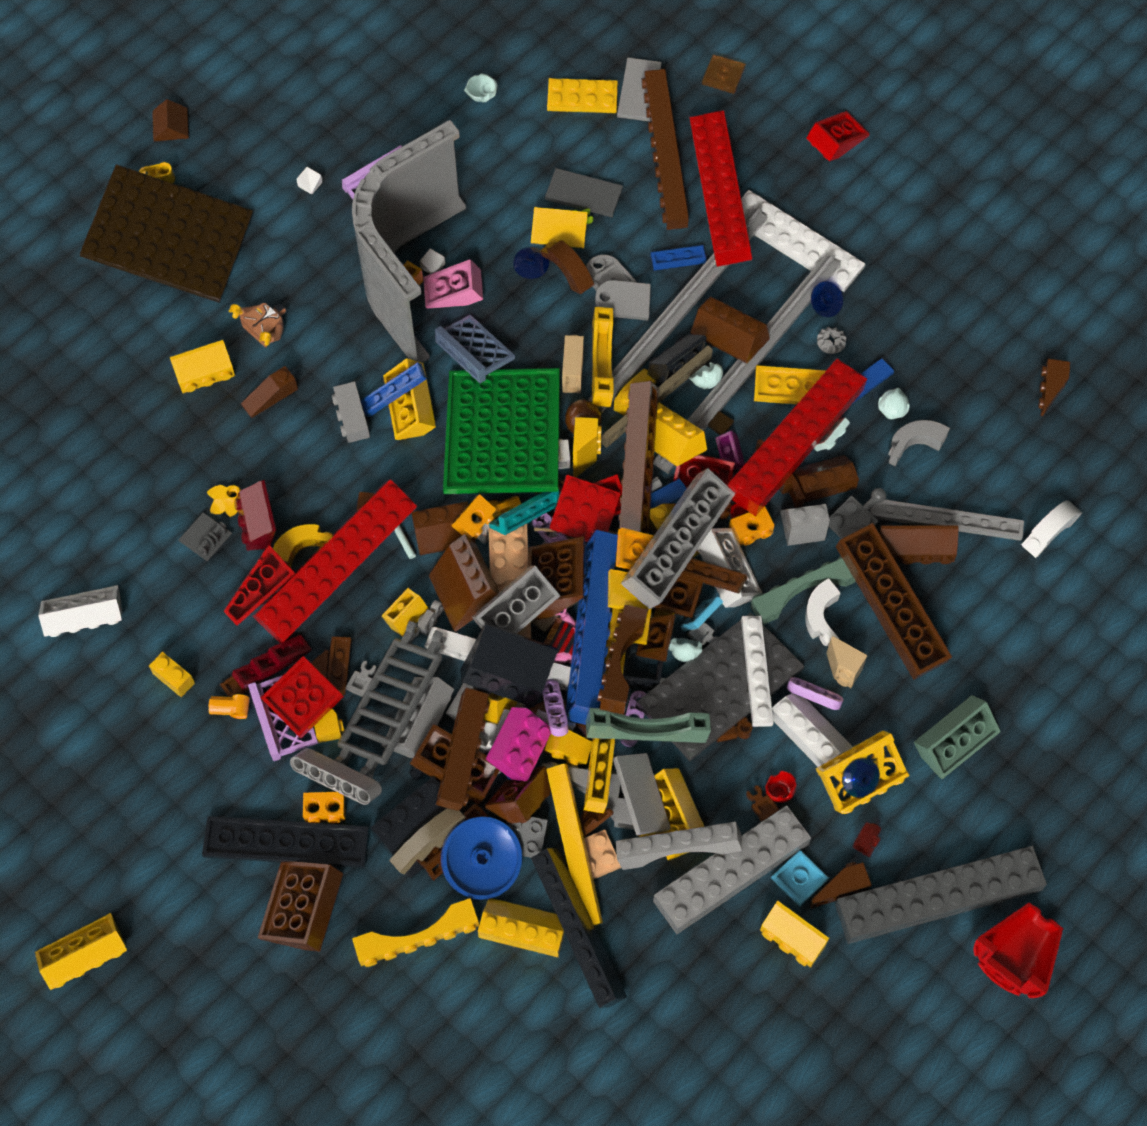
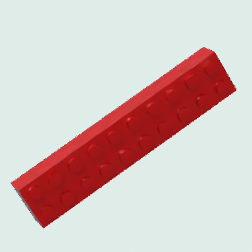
M724 110L689 117L716 266L752 260Z
M836 359L728 483L727 486L736 493L732 500L756 517L863 392L867 378L839 359Z
M391 479L386 481L253 617L279 643H283L411 514L417 505Z

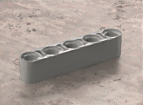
M305 748L290 760L291 767L297 773L363 805L370 803L382 792V788L376 780L312 749Z

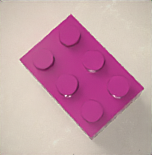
M512 707L486 760L511 780L528 781L551 734L550 727L528 708Z

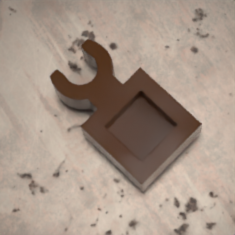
M756 785L754 789L757 795L753 796L747 791L746 797L754 802L751 808L761 822L778 812L779 809L768 795L765 797L761 795L762 790Z

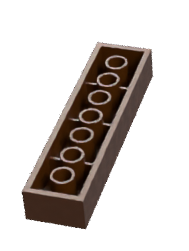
M872 523L839 540L835 547L913 680L947 663L952 658L951 654L874 524Z

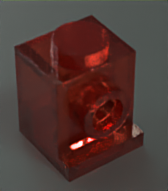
M866 822L852 848L870 858L874 848H876L881 839L878 836L881 828L874 823Z

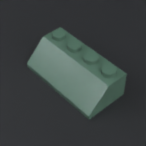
M971 695L914 741V744L921 758L943 779L1001 731L987 702Z

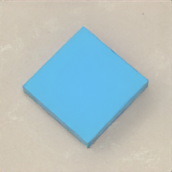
M715 597L704 600L696 608L693 618L687 617L680 624V628L684 632L698 629L723 603L721 598Z
M799 850L771 876V879L801 907L829 880V877Z

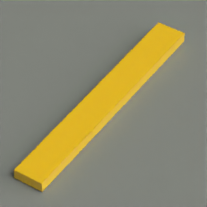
M561 764L546 770L568 869L593 925L603 923L568 766L567 764Z

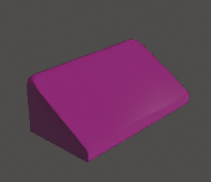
M729 431L715 438L720 459L735 462L734 469L742 468L745 462L737 434Z

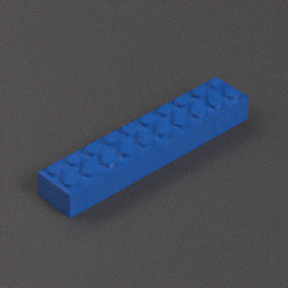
M595 530L585 546L584 598L578 601L565 708L567 721L586 725L589 708H600L601 701H597L599 690L604 689V685H601L602 675L606 671L604 658H606L608 653V646H606V640H608L610 635L608 622L612 618V611L608 607V571L610 569L616 570L617 568L615 558L618 535L600 530Z

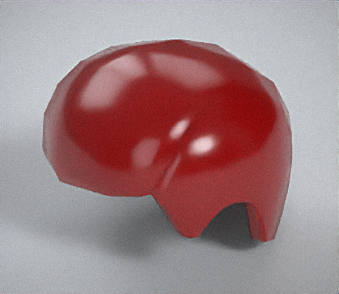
M780 771L775 776L771 775L765 785L766 795L774 802L784 803L791 800L796 792V778L786 771Z

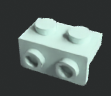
M846 417L839 419L814 448L816 451L829 450L836 444L835 440L846 432L845 428L850 424Z

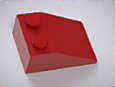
M845 111L816 122L806 138L813 147L823 154L824 158L832 161L843 156L869 137L870 134Z

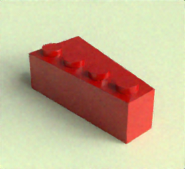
M269 544L223 610L236 626L295 575L293 570Z

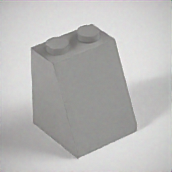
M826 504L780 510L787 546L825 541L830 522Z

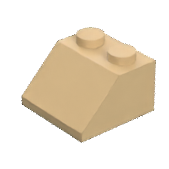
M832 636L826 654L833 677L840 685L852 688L863 670L867 655Z

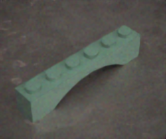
M840 556L836 561L832 563L826 562L815 571L813 569L807 571L800 578L794 577L787 581V584L774 586L765 594L759 593L755 595L750 607L755 616H761L762 624L765 625L778 619L788 601L805 589L818 586L828 578L834 585L845 587L856 581Z
M589 708L586 718L587 738L706 743L711 732L709 713L689 712L670 718L643 719L600 710V708Z

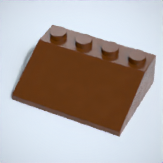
M465 534L448 546L429 574L430 580L455 632L472 621V616L499 593L477 545Z
M584 536L528 547V567L536 566L560 595L558 599L533 620L553 617L584 598Z
M305 862L280 863L258 939L302 950L320 952L343 873L328 864Z

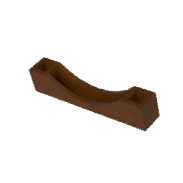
M625 605L623 612L618 614L617 623L620 626L615 627L613 638L616 639V642H611L609 654H612V658H607L605 669L608 670V674H603L601 685H604V689L599 690L597 701H601L600 710L624 715L629 685L623 676L620 661L628 647L643 637L648 609Z

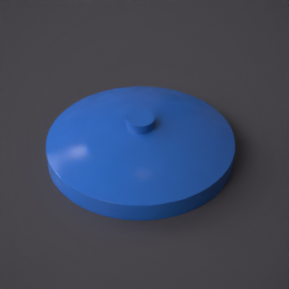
M473 817L456 825L447 835L441 851V866L446 880L458 893L473 899H490L507 891L517 879L522 865V850L517 836L505 823L490 817Z

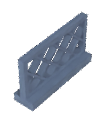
M471 315L445 329L441 326L435 329L436 343L479 383L486 380V375L515 359V355ZM469 322L473 325V328L463 327ZM459 332V336H453L449 333ZM462 332L472 333V336H462ZM475 333L483 334L484 338L474 337ZM460 341L470 342V346H462ZM473 342L483 343V347H474ZM486 344H494L496 347L486 348L485 346ZM471 352H481V356H473ZM484 353H494V358L484 357ZM497 354H505L507 356L505 358H496ZM482 362H490L492 365L485 368Z

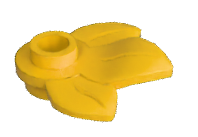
M217 485L209 489L207 494L214 499L210 512L212 514H223L226 512L229 517L235 515L238 510H235L234 500L237 499L241 489L234 485L228 487ZM233 493L237 494L235 497H230Z

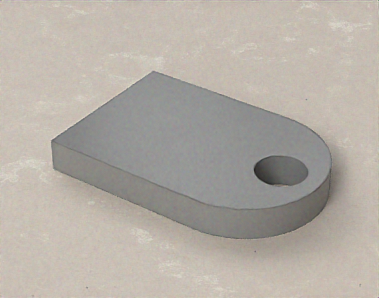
M598 255L587 263L586 268L594 282L592 287L596 291L601 284L610 280L637 283L619 261L612 256ZM600 263L603 267L597 269L594 267V264ZM600 295L605 301L609 300L608 295Z
M616 280L606 281L597 289L595 295L596 306L613 308V317L648 321L651 284ZM601 294L608 295L609 300L604 302L600 299L599 296Z

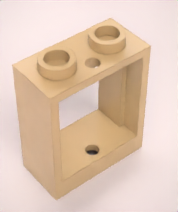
M565 335L562 390L565 393H581L584 336Z

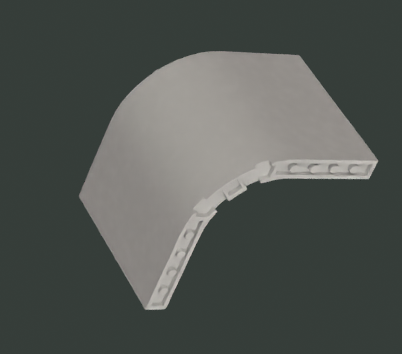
M450 120L390 153L370 168V172L364 179H361L357 186L352 203L354 230L365 292L370 307L408 359L421 363L428 361L430 356L414 336L409 301L421 295V288L394 253L407 242L466 209V205L458 193L454 140L458 139L460 134L459 130Z

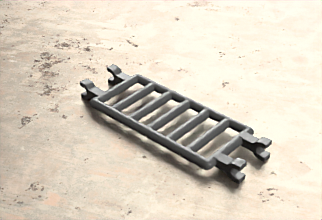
M412 621L408 622L402 640L394 639L337 744L342 751L335 758V761L348 766L352 753L364 757L368 761L359 773L372 779L377 765L387 764L442 660V655L438 651L444 645L447 638L442 636V632L435 630L428 649L414 645L412 642L418 636L421 629L416 627L417 624ZM398 647L432 659L433 661L428 670L394 658L393 656ZM391 664L424 678L419 687L384 674L388 665ZM382 681L414 693L410 704L376 692L375 689L379 682ZM373 698L402 709L405 713L401 721L367 709L366 706L370 699ZM361 715L396 728L392 738L357 726ZM352 732L387 745L383 755L380 756L347 743Z

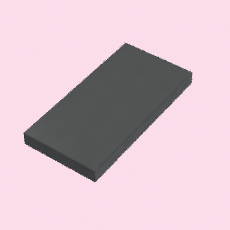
M556 168L545 195V200L582 210L590 209V212L613 218L623 186Z

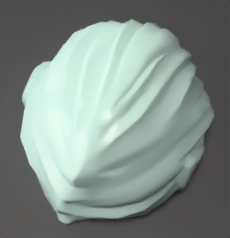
M481 73L474 75L468 80L464 91L474 101L484 103L495 96L498 85L491 76Z
M709 363L710 367L704 365L691 375L689 379L699 388H713L722 378V366Z
M899 388L886 391L878 402L879 410L885 417L891 420L905 416L910 406L908 397Z
M673 638L670 641L669 650L672 651V655L679 661L688 662L700 655L702 645L700 641Z

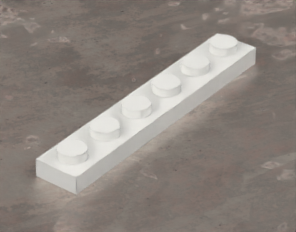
M742 616L741 626L752 727L772 726L773 714L761 616Z

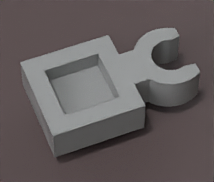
M435 600L430 610L427 609L425 614L420 616L418 628L421 629V634L428 636L431 628L435 626L437 617L444 609L441 607V602Z
M703 623L698 629L690 630L687 633V636L692 640L700 641L702 646L704 644L708 646L718 638L712 636L714 630L706 623Z
M364 661L361 664V673L354 672L346 686V690L363 697L372 680L370 676L376 673V666L373 665L371 670H366L367 661Z

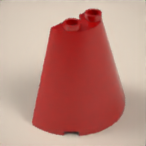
M1029 902L979 936L974 944V956H978L980 960L978 965L982 971L1004 990L1018 996L1023 993L1027 994L1028 998H1038L1045 995L1048 991L1063 928L1055 920H1047L1042 917L1041 910Z

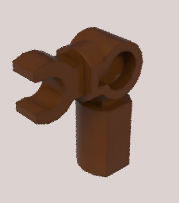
M745 716L736 726H733L718 738L716 742L737 739L738 736L742 739H747L752 734V724Z

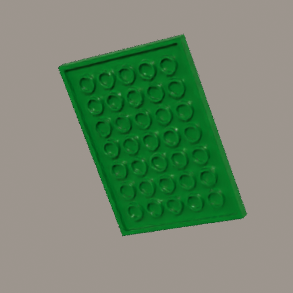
M559 368L495 370L486 375V380L482 383L475 380L466 370L449 371L443 481L444 494L558 492Z

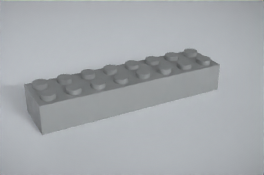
M708 468L696 475L621 584L647 608L651 609L660 604L736 493Z
M785 806L742 835L743 851L727 854L715 853L654 895L653 902L676 934L685 930L792 857L799 850L809 845L811 837L788 806Z

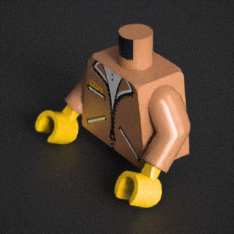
M266 303L251 307H240L237 304L231 305L228 312H233L232 317L234 319L240 316L242 327L265 348L270 343L281 339L284 329L281 316L286 312L281 304H278L273 309Z

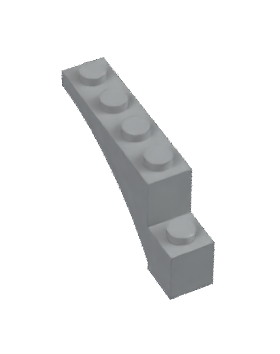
M556 762L542 763V766H545L546 769L559 765ZM567 765L572 787L586 794L589 768L586 770L579 769L575 765ZM611 771L606 808L614 811L613 815L610 816L614 821V827L634 830L625 797L619 798L621 784L617 772Z

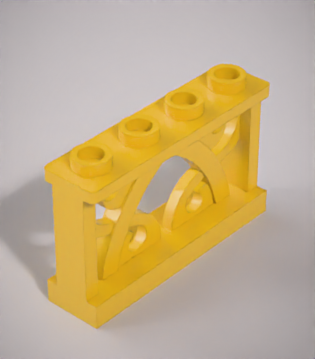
M883 730L815 768L824 783L835 811L841 814H848L854 810V807L859 804L868 803L873 796L887 792L889 787L903 783L905 778L909 776L893 742L894 739L891 733ZM884 746L887 747L891 757L884 758ZM872 754L873 756L871 759L876 758V760L868 761L867 756ZM859 760L870 766L875 765L868 784L851 781L856 773V762ZM893 762L895 771L887 776L886 771L891 768L884 766V763ZM850 766L851 771L848 774V772H845L844 769ZM831 776H834L840 782L835 788L830 779ZM845 785L847 787H845L843 790V796H845L847 792H850L851 796L846 800L841 801L839 798L840 789Z

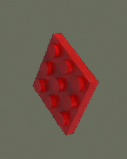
M566 475L549 530L572 538L584 536L585 542L589 541L595 530L608 532L621 493Z
M303 656L261 699L302 738L344 696Z

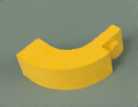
M301 525L285 532L277 540L273 549L291 568L294 557L300 550L309 546L321 547L333 534L329 532L321 533L319 525Z

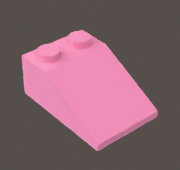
M470 259L423 277L425 307L427 309L466 306L483 300L481 269Z

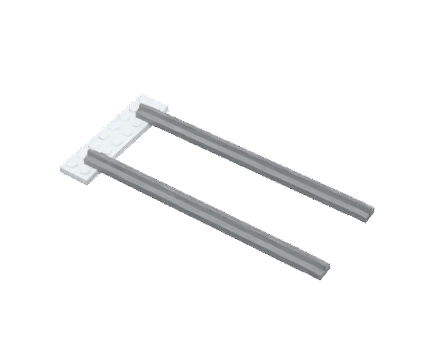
M750 190L741 198L749 241L755 235L811 272L767 324L770 340L748 363L738 359L687 421L703 431L825 284L829 282L845 292L865 267L864 262ZM714 253L612 371L614 384L612 402L622 388L637 374L729 266L717 267ZM598 406L600 408L601 413H603L608 408ZM658 455L653 461L654 465L667 474L675 466L661 455Z

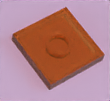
M713 55L702 80V85L735 94L746 64Z

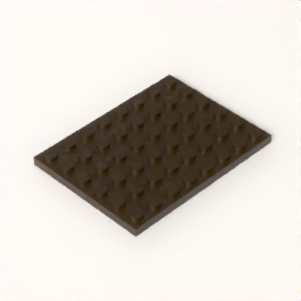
M116 164L80 251V257L220 303L253 215V210Z

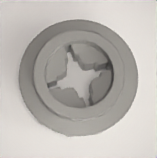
M828 327L827 329H822L818 334L817 344L826 353H839L846 345V336L837 327ZM830 335L833 339H835L834 345L831 342V340H829Z

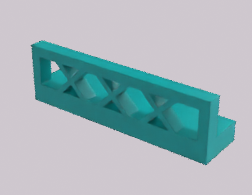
M559 489L558 492H542L500 515L499 518L491 521L489 528L507 535L556 507Z

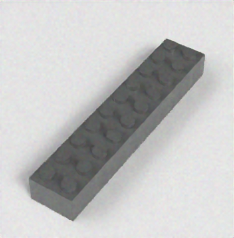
M1030 846L839 898L835 907L847 943L850 944L1040 892L1047 883L1034 848Z

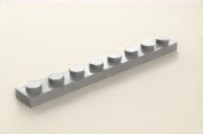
M891 500L876 503L870 509V513L880 520L920 526L958 525L960 532L1020 541L1023 538L1024 520Z

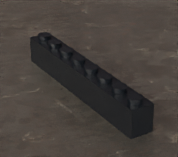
M546 848L531 857L598 1007H611L624 1000L627 996L559 849Z

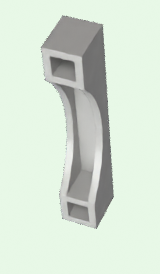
M736 822L616 841L617 860L623 870L643 867L656 859L678 853L711 852L727 854L743 851L741 832Z

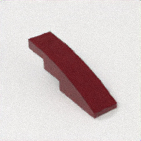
M299 635L270 647L267 653L251 659L250 664L233 670L232 676L243 690L248 687V684L258 683L311 652V648L304 638Z

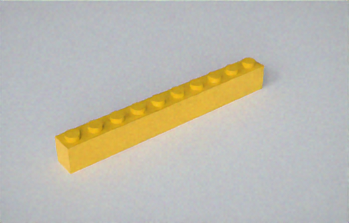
M606 640L608 653L606 658H604V664H606L608 657L612 658V654H609L611 642L615 643V640ZM625 653L620 661L622 673L624 670ZM592 738L583 810L604 813L608 803L615 739Z

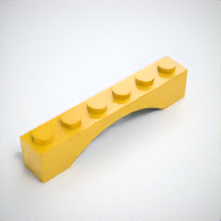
M595 307L592 320V404L601 407H611L614 393L611 363L613 308Z
M471 898L450 905L446 913L435 924L417 934L391 937L369 932L352 938L360 965L370 967L377 964L379 960L394 959L399 953H412L417 950V947L423 945L425 947L432 946L437 943V940L443 938L449 940L456 937L458 933L473 932L479 926Z

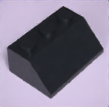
M688 334L683 339H678L674 346L666 348L659 357H654L649 362L647 374L659 385H662L704 349L707 337L705 335Z

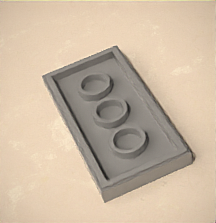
M627 58L617 117L650 122V118H646L648 104H644L643 93L646 92L645 89H642L641 78H644V71L660 70L661 62Z
M647 753L614 757L613 762L636 835L670 830V824Z

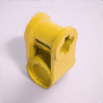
M166 162L145 166L139 170L141 173L170 183L175 181L171 165Z

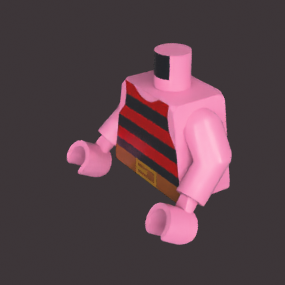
M564 609L556 614L560 615V618L557 617L544 641V644L558 648L554 663L561 665L571 664L576 621Z

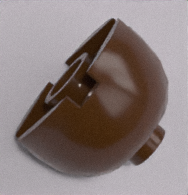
M588 400L573 402L565 414L566 426L573 434L575 417L598 418V426L602 422L600 408Z

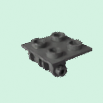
M202 513L178 541L208 562L232 533L226 529L224 523H217L205 513Z
M531 816V819L526 823H510L506 821V825L511 828L519 840L522 856L531 858L542 851L548 820Z

